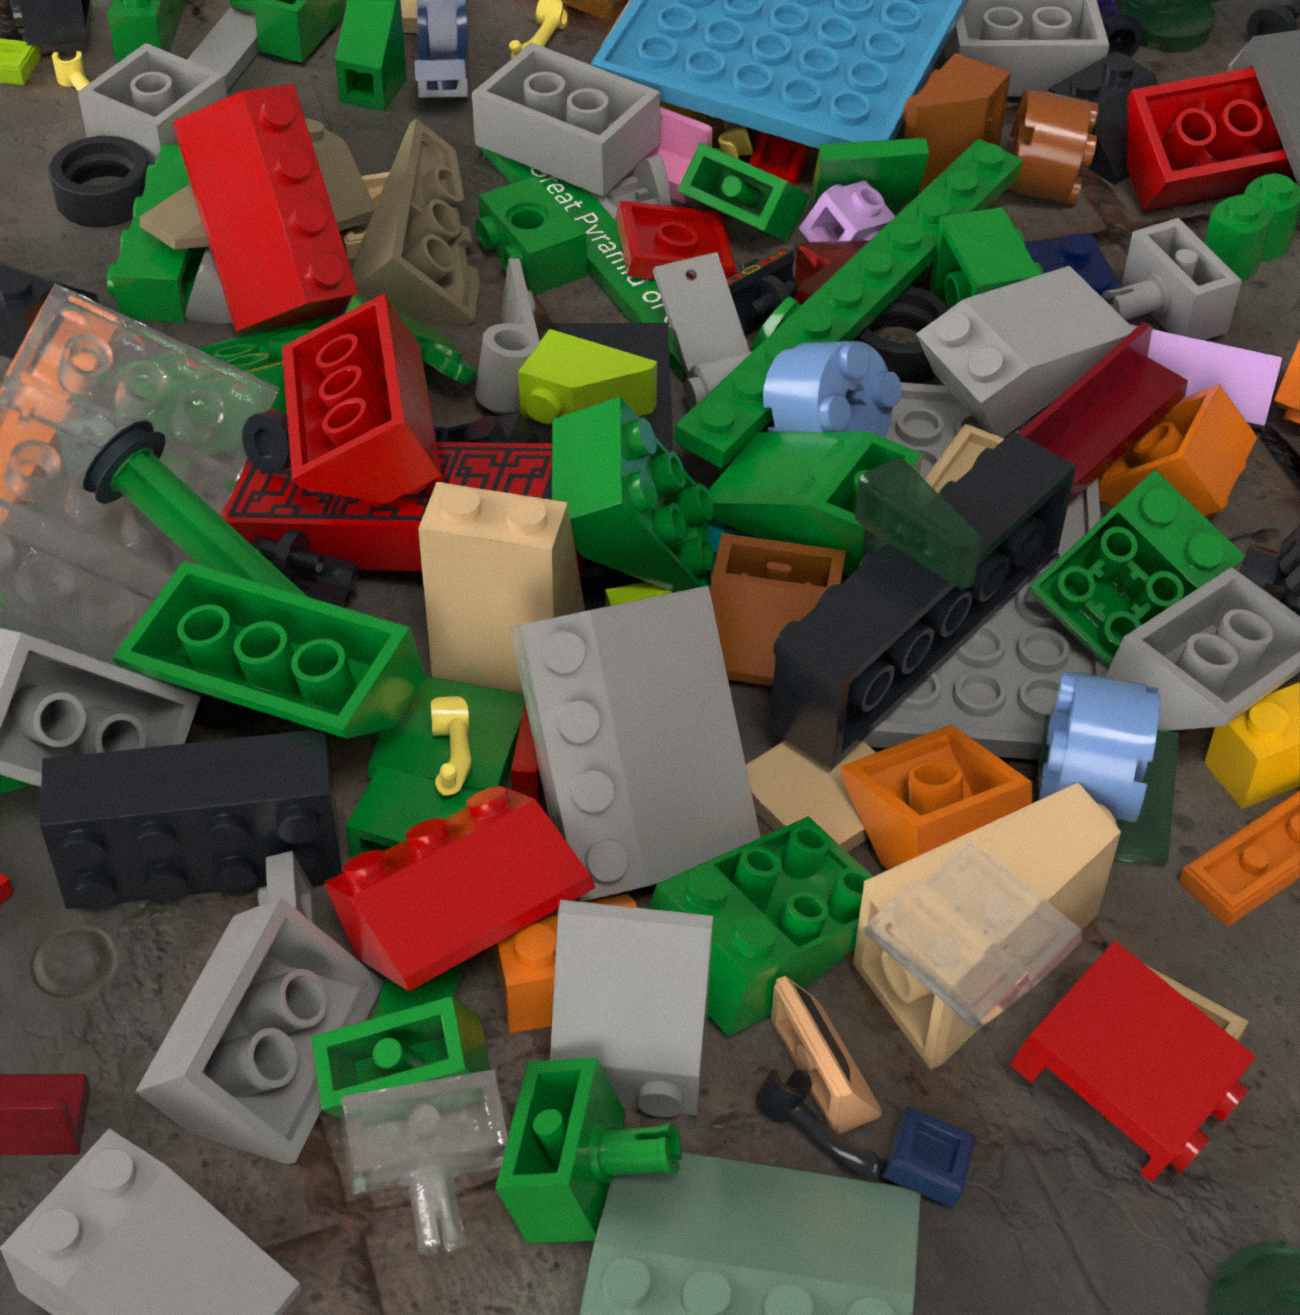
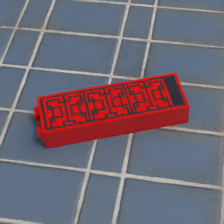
M436 442L442 476L431 481L422 491L411 495L405 494L388 504L299 488L292 479L291 467L275 473H265L257 469L249 460L243 466L239 481L227 505L221 509L220 516L250 544H252L257 535L280 542L286 531L294 528L308 534L309 550L357 563L359 570L422 571L418 528L436 482L552 500V443ZM575 549L579 575L582 576L587 558H584Z

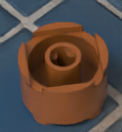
M1027 89V91H1024L1010 133V137H1013L1010 153L1023 159L1020 177L1005 191L1075 206L1082 183V176L1078 175L1080 165L1090 166L1096 148L1097 135L1090 133L1095 125L1098 103L1041 90Z

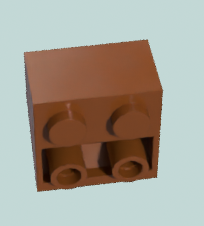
M954 53L940 70L935 69L931 73L927 84L917 95H911L907 99L902 116V125L906 126L904 139L926 138L929 151L919 192H922L978 138L1000 146L1011 76L1010 71Z
M721 534L711 577L710 594L728 680L772 686L776 657L773 654V646L779 633L788 623L792 621L799 622L812 611L823 593L834 584L840 586L843 583L846 550Z

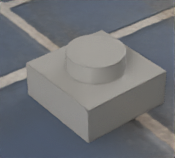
M293 851L266 857L267 886L261 887L258 890L259 906L283 897L316 925L314 889Z

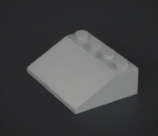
M709 586L509 627L549 818L590 873L596 887L575 899L576 901L582 902L659 883L761 837Z

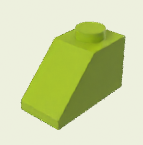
M552 329L548 330L518 371L520 412L525 418L552 426V419L617 397H621L638 417L651 414L657 406V361Z

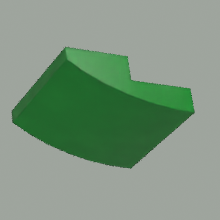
M426 676L425 681L395 728L380 731L368 765L367 778H372L379 765H383L403 772H418L430 780L436 781L440 768L443 764L448 763L450 758L449 735H432L431 701L437 697L459 696L468 705V739L472 760L468 776L461 789L482 791L492 787H504L511 775L525 704L524 695Z

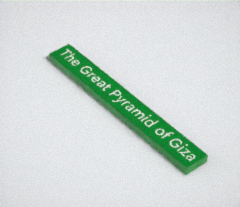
M479 146L510 184L535 176L587 233V272L632 323H668L670 367L682 381H685L687 376L656 280L627 275L616 220L589 191Z

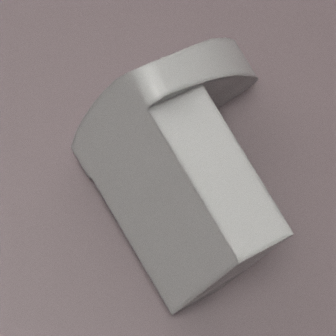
M660 154L640 161L633 172V176L621 179L604 196L590 192L615 220L619 201L671 206L668 177Z
M207 246L194 281L185 318L192 321L215 324L233 323L210 246Z

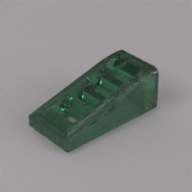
M898 457L861 475L858 480L855 519L863 527L962 590L974 585L981 536L905 460Z

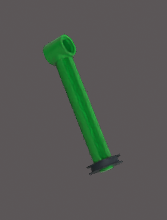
M142 420L125 427L113 436L94 456L86 469L82 483L85 491L95 492L97 502L107 504L124 496L198 565L308 597L159 460L166 444L165 435L159 431L154 432L151 422Z

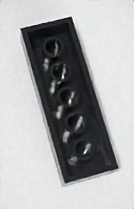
M1014 431L994 449L986 448L983 450L966 474L957 482L953 480L947 482L939 491L935 501L921 514L910 515L900 526L896 536L880 550L873 549L868 552L860 562L857 571L840 586L837 584L830 586L823 593L816 607L799 622L792 621L782 629L773 646V654L776 657L774 682L769 693L770 699H772L770 730L831 770L836 767L1058 555L1076 465Z

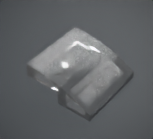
M970 838L924 883L917 877H914L863 927L864 933L975 1030L994 1019L1024 996L1082 942L1081 929Z

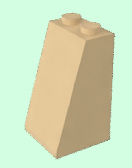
M436 482L418 528L432 677L523 694L509 627L585 611L568 502Z
M1079 782L864 881L853 965L930 1070L943 1064L1099 914L1121 831L1118 829L1111 812L1104 805L1096 803Z

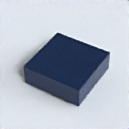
M907 1106L899 1119L883 1178L953 1208L963 1192L977 1136Z

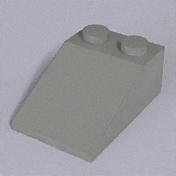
M1070 266L963 299L916 333L933 373L987 432L1004 438L1056 400L1127 337L1134 328Z
M560 900L550 1060L598 1057L623 1108L641 1109L646 1114L656 1117H672L677 1114L697 1116L707 1041L714 916Z
M110 1128L0 1247L18 1292L51 1315H282L301 1291L300 1283L171 1168Z

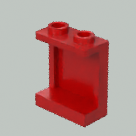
M1114 940L1033 1030L1009 1065L1030 1083H1033L1046 1068L1050 1069L1150 1155L1151 1159L1140 1173L1152 1183L1168 1164L1181 1173L1201 1151L1210 1138L1200 1131L1199 1127L1210 1114L1222 1123L1249 1091V1088L1238 1079L1254 1061L1256 1056Z

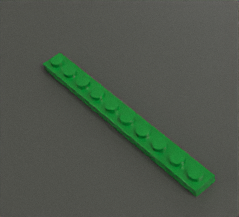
M978 138L675 424L673 442L723 469L749 443L754 435L760 432L773 419L772 408H764L763 390L767 373L776 356L783 350L793 349L801 343L853 341L934 261L939 217L987 209L1020 177L1023 159L1004 151L998 145Z

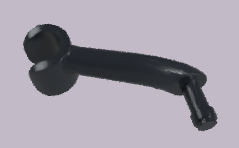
M771 1069L756 1096L759 1109L773 1120L781 1122L792 1121L836 1164L858 1177L875 1182L879 1175L884 1173L888 1158L879 1159L875 1152L849 1143L804 1103L812 1088L811 1077L805 1070H795L787 1083L784 1084L779 1078L778 1071Z

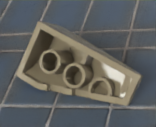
M305 118L339 231L369 222L375 210V205L346 141L325 129L321 122ZM191 183L140 216L139 227L174 250L209 246Z
M417 118L407 128L357 251L352 275L359 295L374 299L385 293L394 307L424 324L468 326L475 321L480 282L477 268L468 266L465 248L472 243L470 228L461 225L458 204L464 200L456 150Z

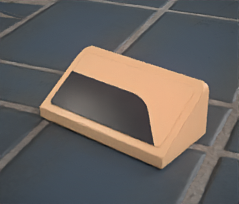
M787 976L776 979L773 991L771 1023L796 1068L805 1070L811 1077L812 1088L810 1093L828 1125L838 1134L879 1119L882 1116L881 1107L820 1002Z

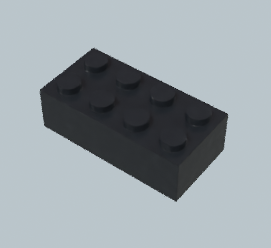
M308 730L42 759L40 827L66 909L82 907L99 909L117 903L153 899L169 901L181 896L223 891L239 893L251 888L267 886L266 857L293 851L311 884L317 883L320 880L332 879L342 874L338 811L327 737L324 731Z

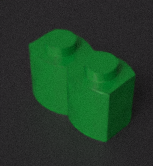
M1278 173L1267 174L1252 181L1245 189L1244 194L1229 197L1217 204L1212 210L1204 243L1242 282L1252 277L1258 271L1260 263L1275 260L1290 249L1300 217V186L1285 175Z

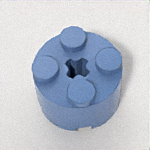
M838 341L798 344L793 349H785L779 353L773 360L767 373L763 390L764 408H772L775 427H767L768 431L820 433L824 431H868L885 438L891 422L893 407L899 402L901 397V383L896 373L888 372L879 353L864 342Z
M1062 671L1056 705L1052 707L1046 745H1050L1047 763H1044L1037 801L1079 782L1096 803L1104 805L1111 812L1114 819L1136 822L1147 788L1146 783L1140 782L1143 781L1148 761L1152 762L1160 713L1159 688L1085 673Z

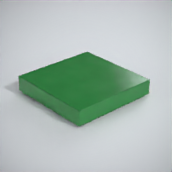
M926 138L820 145L808 206L809 213L819 197L832 186L837 184L846 186L866 180L872 188L881 194L885 205L895 216L904 204L912 201L919 194L929 156Z

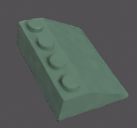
M682 1152L681 1160L670 1159L671 1161H678L680 1165L677 1174L616 1175L613 1182L610 1183L592 1249L579 1315H913L921 1194L901 1186Z

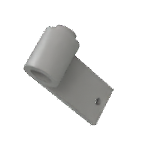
M718 252L656 266L653 269V274L687 379L684 381V392L690 410L753 352L749 351ZM686 274H692L694 277L693 280L690 277L686 276Z
M513 258L508 260L500 312L503 324L488 327L483 333L475 387L477 401L490 412L498 415L520 411L518 371L540 342L533 316L535 314L532 291H527L520 259Z

